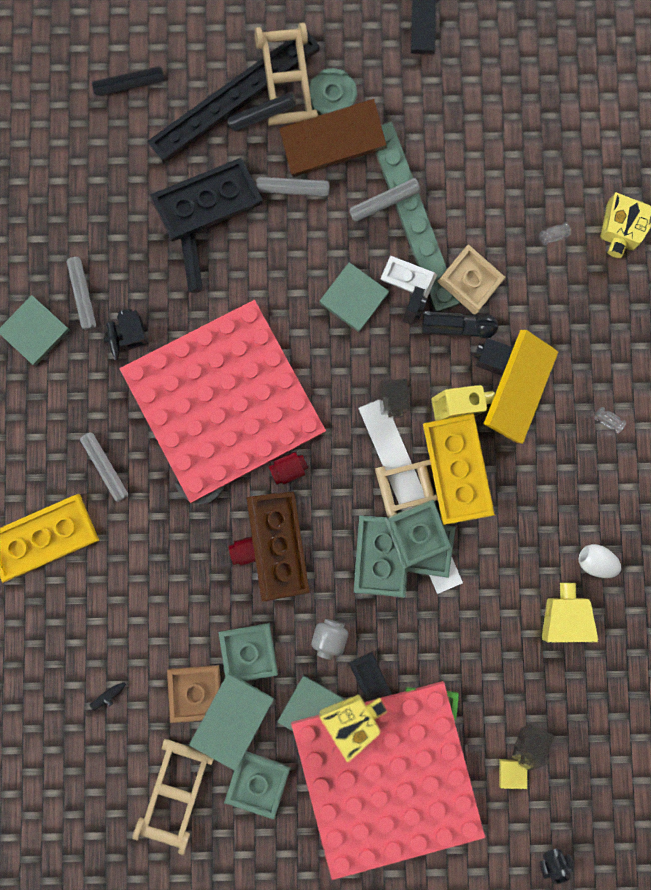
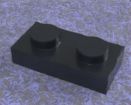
M415 286L402 322L412 325L414 318L420 319L427 301L426 298H423L425 289Z

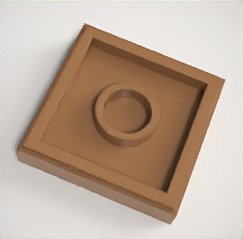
M220 665L168 669L170 723L202 721L221 687Z

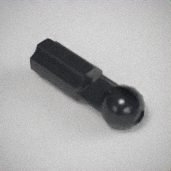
M423 312V335L477 336L486 339L491 338L498 331V322L490 314L466 315L462 313Z

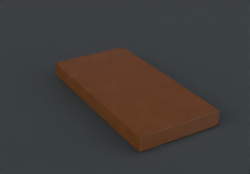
M374 99L279 128L292 177L387 148Z
M294 491L246 497L262 602L310 593Z

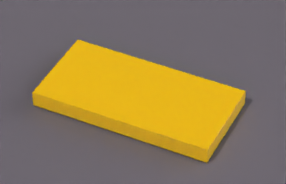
M520 330L484 425L516 443L523 444L557 357V350L529 331Z
M474 413L423 423L443 525L495 515Z
M80 494L71 496L0 528V579L2 583L100 541Z

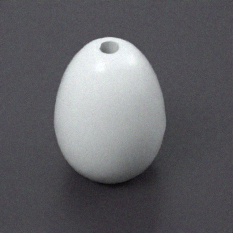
M596 544L587 545L580 552L579 564L590 575L600 578H612L621 572L619 559L603 546Z

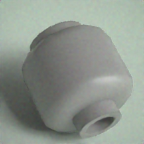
M325 619L324 622H319L316 625L311 642L312 647L318 651L317 656L332 660L333 655H342L347 642L348 631L344 629L343 623Z

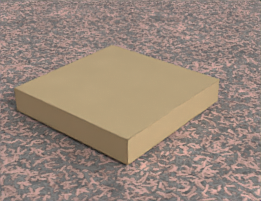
M468 244L437 282L475 315L504 280L505 276Z

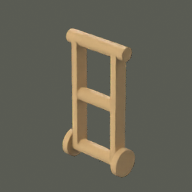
M299 23L298 29L262 32L261 27L255 28L256 47L263 51L270 100L276 98L274 84L301 81L305 111L271 116L268 118L269 126L296 123L318 116L317 110H312L303 50V44H307L305 23ZM295 40L300 70L272 73L268 43Z
M430 460L387 471L385 466L375 468L387 517L397 514V510L416 506L429 500H438L437 495H434L427 466L431 465ZM417 469L425 498L395 505L387 476Z
M165 739L162 745V750H166L145 819L139 818L133 839L138 841L141 835L178 847V854L184 855L190 833L185 831L206 764L212 765L214 759L193 747ZM172 753L201 762L192 793L162 784ZM158 795L188 804L178 835L149 826Z

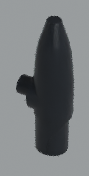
M110 321L106 323L108 334L107 337H104V342H109L111 353L114 359L118 360L120 353L119 338L115 322Z
M125 682L114 685L99 695L96 700L89 704L91 709L96 711L106 703L109 707L113 705L112 699L126 686Z

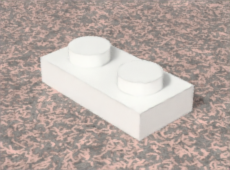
M390 256L381 280L412 293L415 286L425 289L423 297L427 298L437 274Z

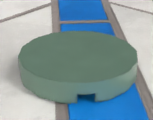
M335 68L325 69L319 72V75L310 82L311 106L314 110H317L319 115L355 105L357 98L356 83L345 71Z

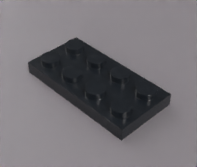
M242 158L150 194V199L172 242L262 205L263 202Z

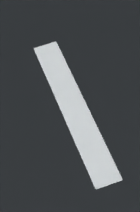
M382 398L360 407L361 416L386 471L412 464L385 399ZM414 469L387 476L399 504L425 498ZM412 507L404 508V509H401V510H402V511H405V510L410 509V508H412ZM452 557L449 578L429 575L437 594L463 583Z

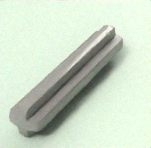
M258 177L256 182L258 192L328 196L329 194L328 181Z
M415 178L351 207V217L354 221H359L419 193L421 191L420 185Z
M79 257L67 259V266L81 327L84 330H90L96 327L82 261Z
M91 432L83 435L80 441L113 498L118 502L128 496V492L96 437Z

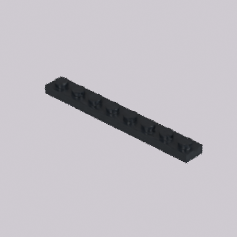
M308 30L307 44H303L305 61L320 51V45ZM295 40L285 41L269 53L272 73L293 71L299 66ZM264 57L147 141L163 164L268 89Z

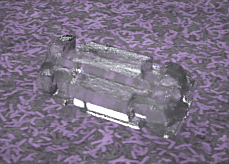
M564 222L562 226L560 224L548 228L546 232L542 230L539 237L542 244L546 245L548 241L552 243L563 239L564 236L568 237L571 234L569 224Z
M604 407L599 408L595 413V420L599 419L601 424L611 430L615 429L616 433L621 432L626 425L625 420L621 421L619 416L609 410L605 411Z

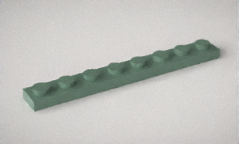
M392 122L381 125L387 148L375 152L389 190L413 179ZM419 193L395 203L417 266L437 274L429 292L434 312H441L458 306L460 302L437 282L447 270Z

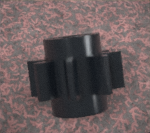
M553 849L543 854L544 860L540 861V869L544 879L550 878L552 884H562L571 879L570 873L574 872V864L570 854L563 855L561 849Z

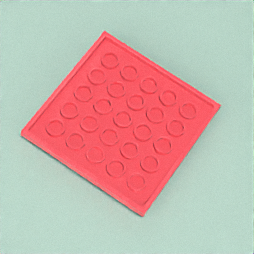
M255 300L119 368L190 503L205 497L326 432Z
M443 681L415 688L412 691H404L380 698L388 711L375 720L379 726L380 734L348 762L322 722L320 714L292 722V729L332 880L485 838ZM375 700L367 701V702H364V703H365L366 706H367L368 704H370L371 702H373V701H375Z

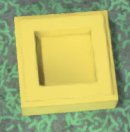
M499 759L500 788L527 789L526 760Z

